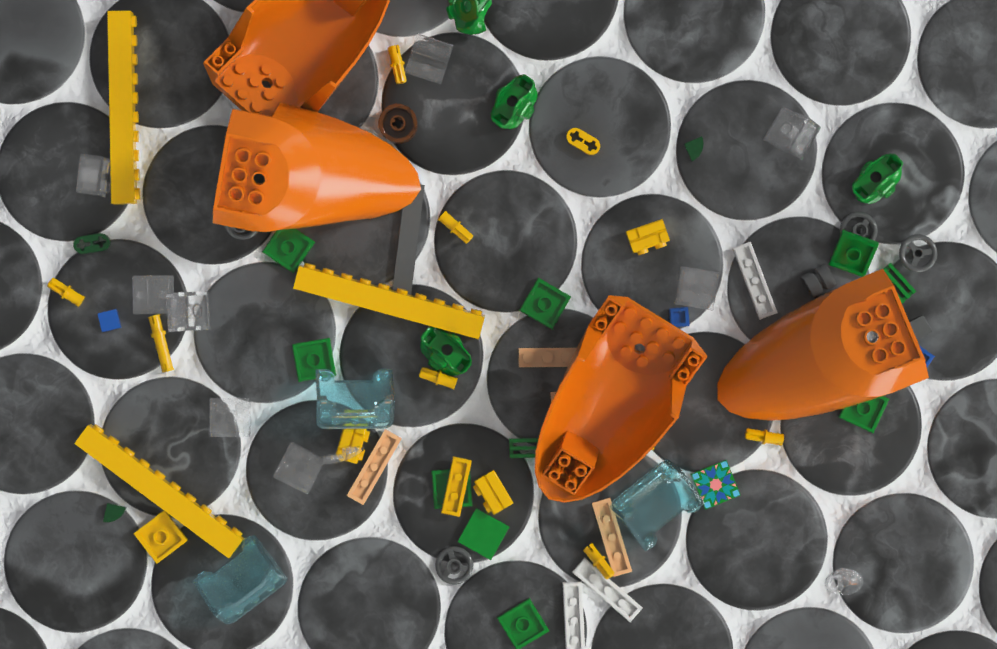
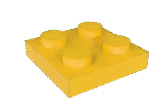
M162 511L134 533L156 564L188 541L166 511Z

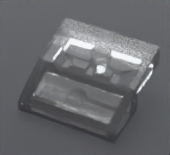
M417 33L405 73L441 84L454 45Z
M174 275L132 276L133 314H174Z
M345 446L342 448V454H325L323 456V464L348 460L364 451V446Z

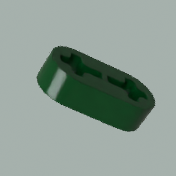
M103 233L81 236L75 239L73 247L80 254L100 252L110 247L111 240L108 235ZM100 237L106 240L102 248L101 245H94V242L99 241ZM81 240H83L84 243H90L91 245L86 246L84 248L85 250L83 251L82 248H78V244H81Z

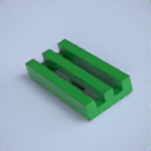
M889 263L884 268L892 283L904 295L901 298L898 294L903 304L916 290L892 263ZM889 269L898 277V279H899V280L905 285V287L909 290L908 293H907V292L905 291V289L897 282V280L889 273V271H888Z
M539 438L509 439L510 458H535L536 453L513 454V450H536L537 446H513V443L538 442Z

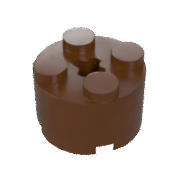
M403 104L387 106L381 113L378 121L383 137L394 144H403L410 141L415 136L418 128L415 113ZM397 119H399L400 122H403V124H401V128L397 129L396 126H393V124L396 123Z

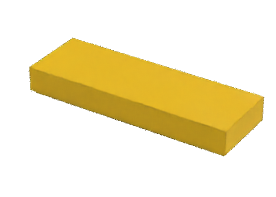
M453 456L441 513L460 517L472 460Z

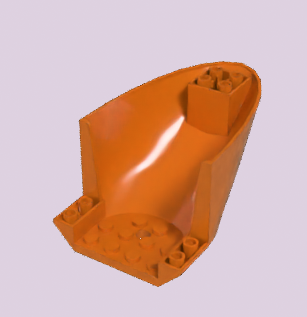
M254 0L246 7L229 37L203 62L212 84L242 111L272 117L281 102L318 112L370 44L383 20L390 0ZM262 81H268L271 88H265L262 85Z
M281 102L272 117L232 109L213 206V223L249 231L270 232L371 219L397 212L411 204L420 192L421 185L418 172L403 154L389 143L347 122L316 111ZM262 174L265 181L257 183L254 180V175Z
M884 269L846 283L800 306L759 332L740 348L725 366L717 383V400L729 412L748 419L768 421L796 419L839 410L882 397L929 378L924 355L897 291ZM870 331L877 334V340L874 343L867 340V334Z
M609 295L589 323L554 395L541 427L535 454V474L539 488L549 500L564 503L583 500L604 490L624 476L658 444L679 418L686 386L707 358L706 353L692 336L629 297ZM642 344L645 350L639 351L635 348V345Z

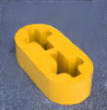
M572 128L568 131L566 139L570 145L588 155H595L600 150V142L595 137L578 128ZM578 132V137L583 139V141H571L572 137L570 136V134ZM584 141L588 143L594 141L597 149L589 151Z

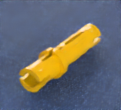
M160 314L150 316L148 319L152 330L151 338H154L162 373L174 370L165 338L166 330H163Z

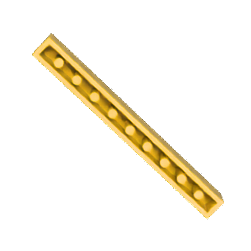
M107 11L111 204H137V200H140V188H137V180H140V170L137 169L136 161L140 159L139 150H136V142H139V131H136L139 114L138 111H135V104H138V92H135V85H138V74L135 73L138 57L137 54H134V46H137V35H134V27H137V17L134 16L132 11Z
M304 263V265H300L298 268L293 289L476 339L480 337L485 315L482 314L481 310L471 308V311L463 309L464 306L455 303L452 306L446 305L444 300L434 298V301L428 300L426 295L416 293L415 296L408 295V291L397 288V291L389 289L390 286L379 283L378 286L373 285L371 280L360 278V281L352 279V275L342 273L340 276L334 274V270L328 268L318 270L315 269V265Z
M90 424L85 428L74 443L227 558L233 555L245 539L242 537L243 533L235 527L231 529L226 525L227 521L219 515L215 517L211 514L212 510L206 505L202 504L200 506L195 502L197 499L190 493L184 494L180 491L181 487L173 481L171 483L164 479L166 476L159 470L153 471L149 468L150 464L142 458L140 460L137 459L131 449L121 447L115 437L111 435L109 437L103 433L104 429L97 424H94V426Z

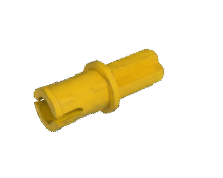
M399 45L390 46L387 49L395 82L403 84L407 80L403 67L405 62L402 61Z
M447 211L438 219V221L451 230V234L454 233L464 243L467 244L473 238V235L461 225V222L456 221Z
M52 278L47 285L48 288L61 295L62 299L69 300L77 307L81 305L85 296L71 289L70 285L66 286L55 278Z
M422 367L419 373L420 378L436 383L435 385L440 384L452 388L453 390L458 379L443 374L442 371L437 372L426 367Z
M748 428L745 431V438L762 442L764 445L765 443L782 446L784 434L768 432L766 429L761 431Z
M593 543L589 545V548L587 546L583 550L593 562V567L596 566L605 579H609L615 574L606 562V557L599 553Z

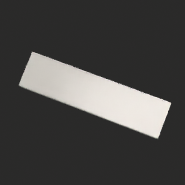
M751 241L732 248L759 320L777 314Z
M585 557L572 571L629 622L642 610V606L612 580L605 579L597 567H593V564Z
M582 581L563 582L566 649H585Z

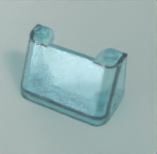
M315 369L316 423L318 427L322 429H385L393 425L395 394L392 369L377 370L373 374V380L335 381L332 371Z
M665 460L618 496L611 503L610 507L646 552L655 546L657 541L655 533L683 510L688 513L697 512L705 502L685 473L672 461Z
M255 535L246 538L241 546L243 552L214 574L206 571L201 572L192 581L213 615L225 624H232L282 587L288 580L282 569Z

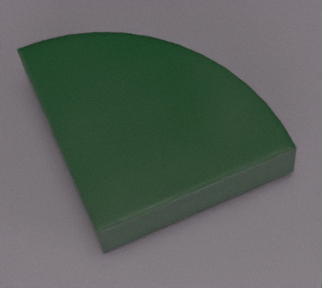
M702 136L684 144L691 162L697 159L703 150L704 142Z
M107 503L103 522H113L119 519L125 513L127 507Z

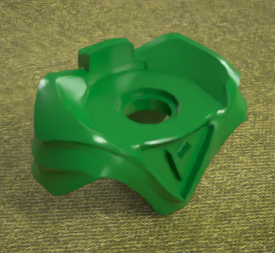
M448 0L450 5L446 7L450 20L454 19L456 29L459 32L473 35L486 31L484 18L487 10L492 5V0Z
M522 74L497 90L495 104L491 111V119L498 127L513 129L518 127L524 119H530L534 113L533 105L537 100V89L534 80ZM511 96H515L518 99V102L513 107L507 104V99Z
M889 153L882 155L876 160L867 162L852 184V190L856 199L863 203L873 204L883 197L885 199L890 197L895 192V186L901 179L902 160L896 154ZM874 172L880 173L882 177L877 183L870 179V175Z
M435 327L427 328L422 334L421 352L429 360L428 365L435 371L440 369L449 376H456L467 372L472 365L471 355L464 348L459 336ZM450 345L452 353L444 355L441 350L442 346Z

